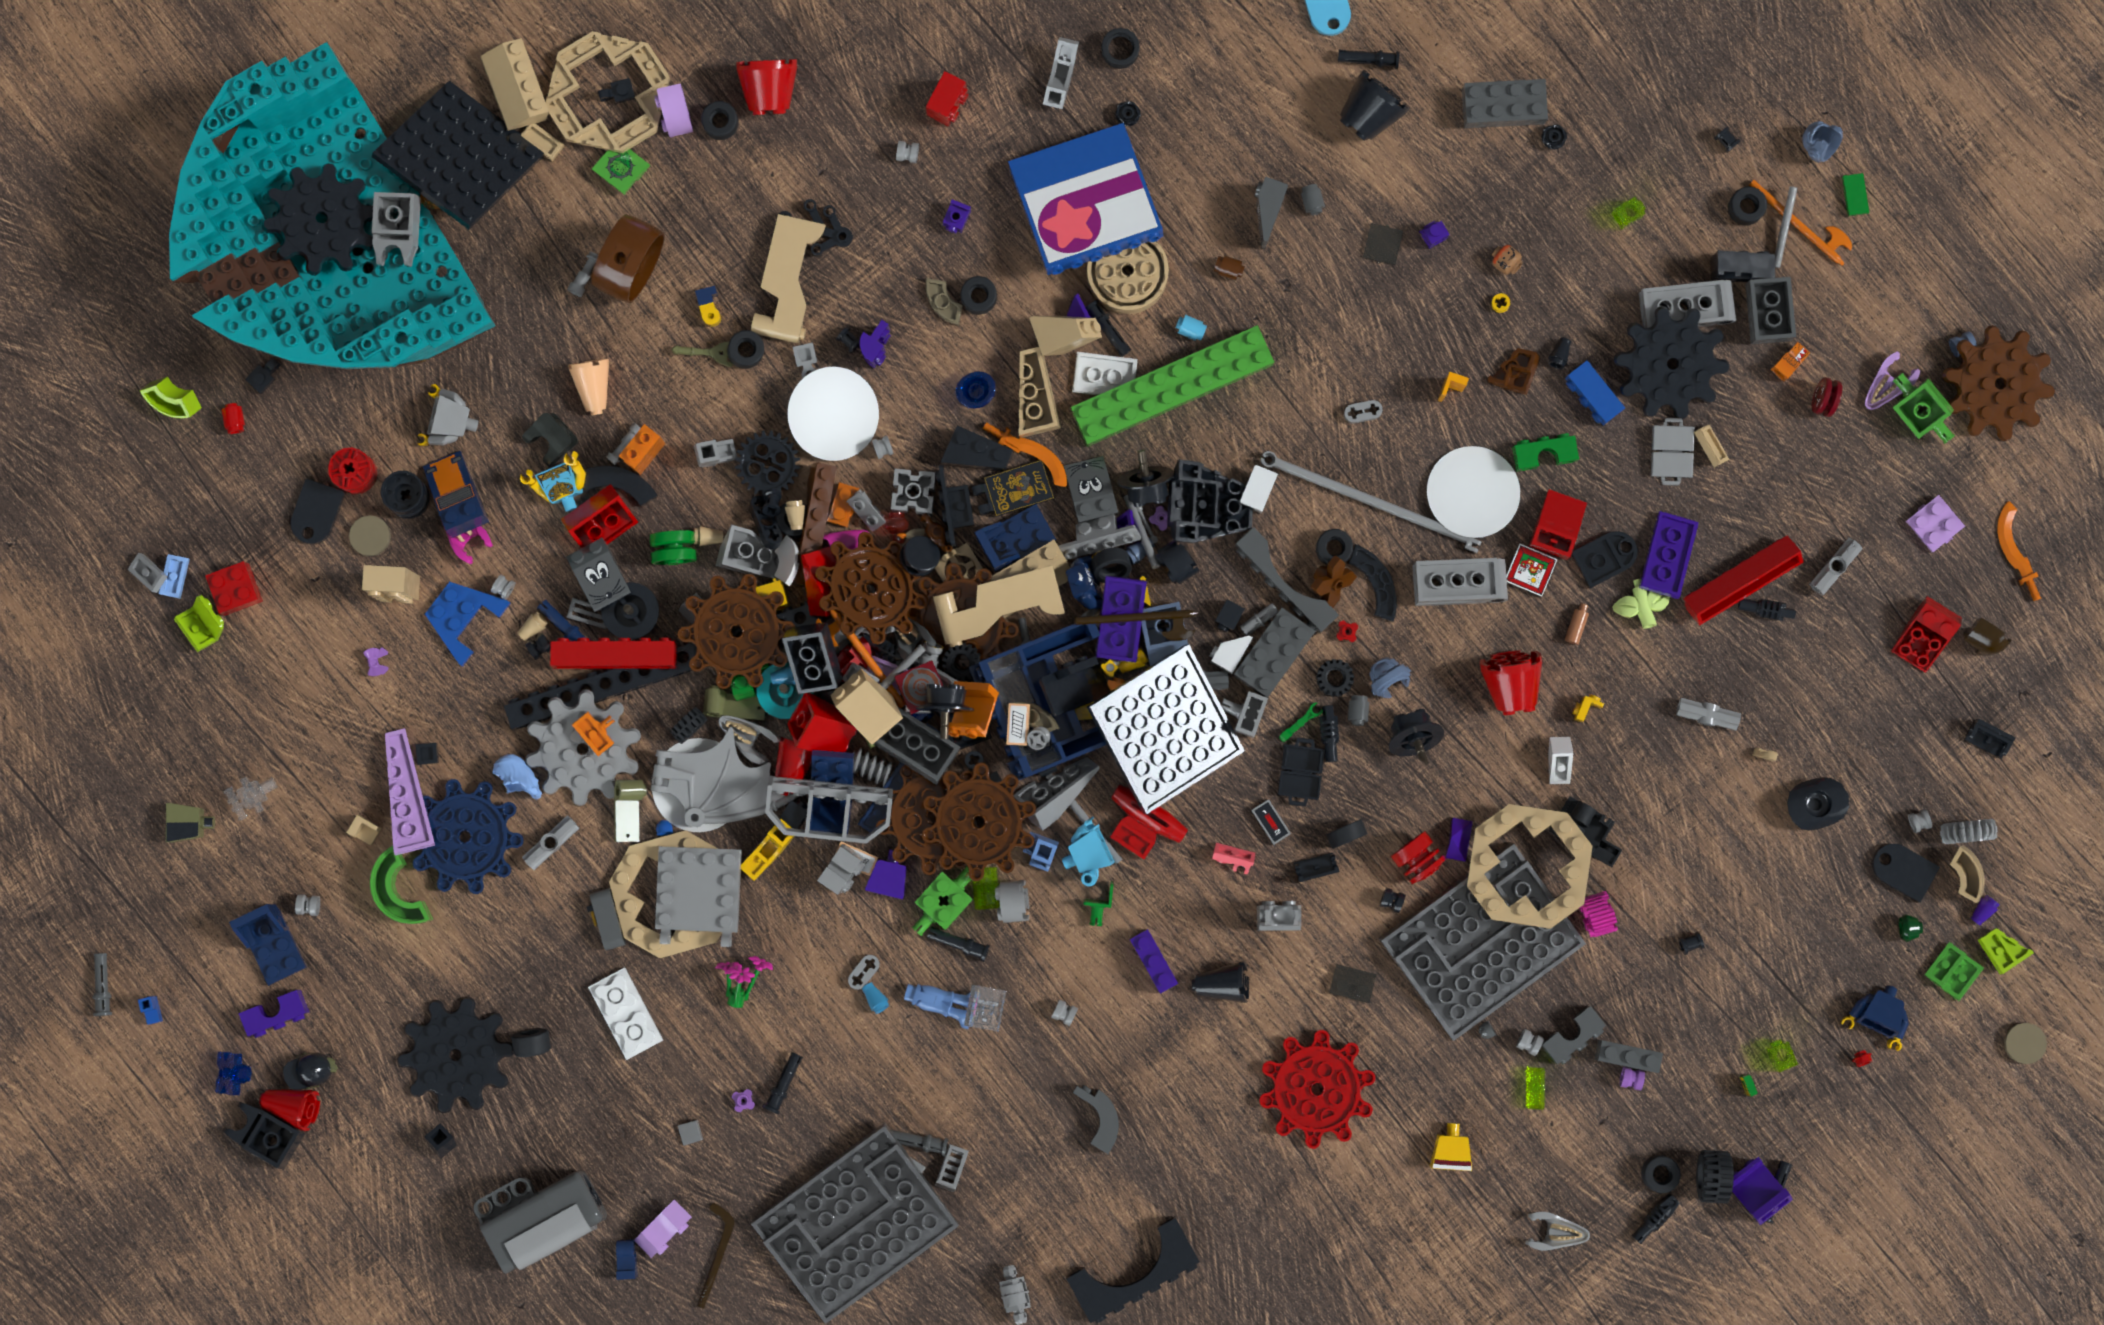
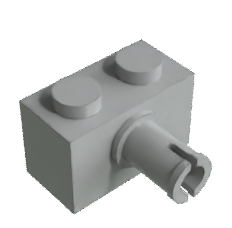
M1249 691L1244 704L1240 705L1224 698L1221 707L1224 712L1237 716L1236 719L1238 721L1234 729L1235 732L1254 738L1268 698Z

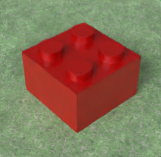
M944 71L926 105L927 116L948 127L951 122L955 123L959 115L958 109L960 104L964 105L969 96L967 94L966 81Z
M245 561L205 575L218 613L223 616L263 602L250 564Z

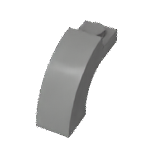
M1059 37L1043 105L1063 109L1075 66L1078 41Z

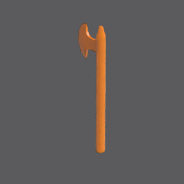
M1753 180L1748 186L1759 189L1765 195L1767 203L1783 216L1785 207ZM1792 214L1790 223L1831 260L1844 265L1843 260L1835 250L1839 246H1845L1851 251L1852 242L1842 230L1834 226L1826 227V230L1831 234V240L1826 244Z
M831 610L830 614L835 622L828 625L834 647H837L839 645L834 636L840 631L843 617L837 610ZM818 618L816 623H822V621ZM854 633L850 636L846 635L874 675L880 679L881 683L886 676ZM891 684L886 690L893 695L899 708L906 705L904 700Z

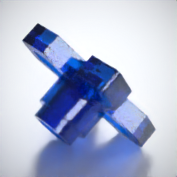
M218 1052L217 1065L219 1072L215 1092L227 1095H240L241 1084L249 1082L251 1079V1067L242 1063V1054Z

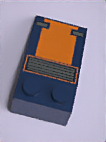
M461 451L423 466L445 531L451 538L489 523Z

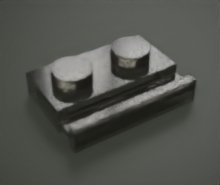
M1336 964L1329 993L1370 1003L1377 974Z

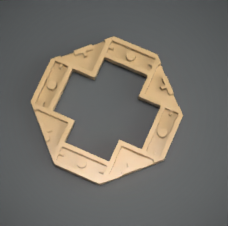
M592 31L558 52L548 97L546 98V105L549 115L567 142L624 153L657 133L662 110L661 107L657 108L654 96L658 95V88L669 85L670 77L648 43L630 41L617 36L611 37ZM603 50L614 67L632 56L651 85L649 89L635 97L645 114L613 134H610L601 118L582 128L564 100L565 96L580 88L570 70Z
M1508 804L1475 829L1467 887L1492 920L1551 929L1584 905L1592 845L1568 813ZM1520 822L1524 824L1533 838L1551 826L1575 858L1559 870L1571 888L1540 911L1536 910L1526 895L1508 907L1484 875L1500 863V860L1488 845Z
M686 830L629 846L609 881L624 938L658 958L717 943L722 932L676 930L670 944H660L659 933L636 921L645 902L628 891L648 857L658 862L659 846L718 848Z

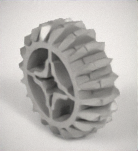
M1993 819L1942 824L1940 836L1944 844L1976 842L1996 839L1998 830Z

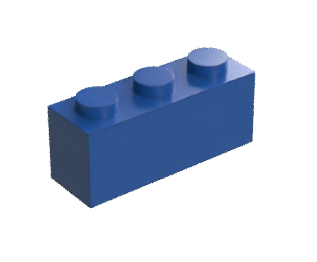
M1588 361L1584 362L1565 378L1568 388L1572 392L1576 391L1580 396V403L1592 411L1591 415L1598 424L1601 423L1604 426L1625 409Z

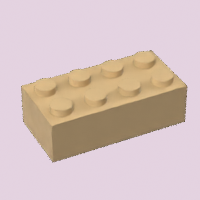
M364 565L362 590L367 592L368 596L387 603H392V599L406 604H412L413 600H419L420 576L406 567Z

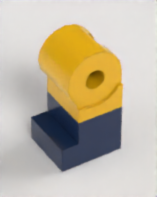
M715 285L696 290V297L705 324L710 327L719 325L721 315L716 309L713 297L718 296Z

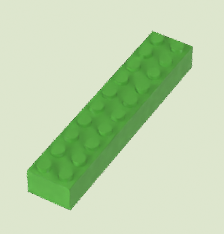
M1257 325L1071 407V412L1088 447L1273 366L1274 360Z

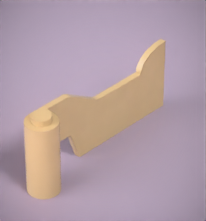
M778 214L761 288L779 300L774 317L754 314L751 331L758 335L799 344L800 340L804 341L806 329L803 328V319L806 311V302L799 284V275L807 244H812L819 240L825 230V224Z
M1053 566L980 584L977 586L976 607L959 612L953 592L933 596L945 645L950 644V647L962 645V640L983 635L1004 614L1038 605L1044 612L1049 614L1065 613Z

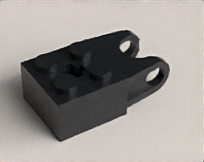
M239 1101L237 1106L247 1116L246 1126L241 1130H232L224 1127L222 1131L243 1149L274 1167L284 1170L305 1133L266 1111ZM272 1138H277V1143L272 1146L274 1143L271 1142Z

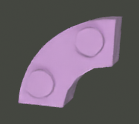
M681 84L658 88V95L654 97L657 108L661 107L664 120H661L663 131H668L669 137L693 132Z
M673 1200L634 1241L651 1258L656 1253L661 1255L669 1247L666 1243L677 1232L681 1235L689 1227L687 1222L692 1217Z

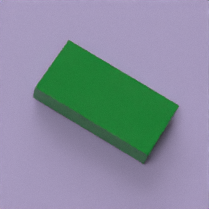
M1864 174L1843 176L1842 182L1848 217L1869 214Z

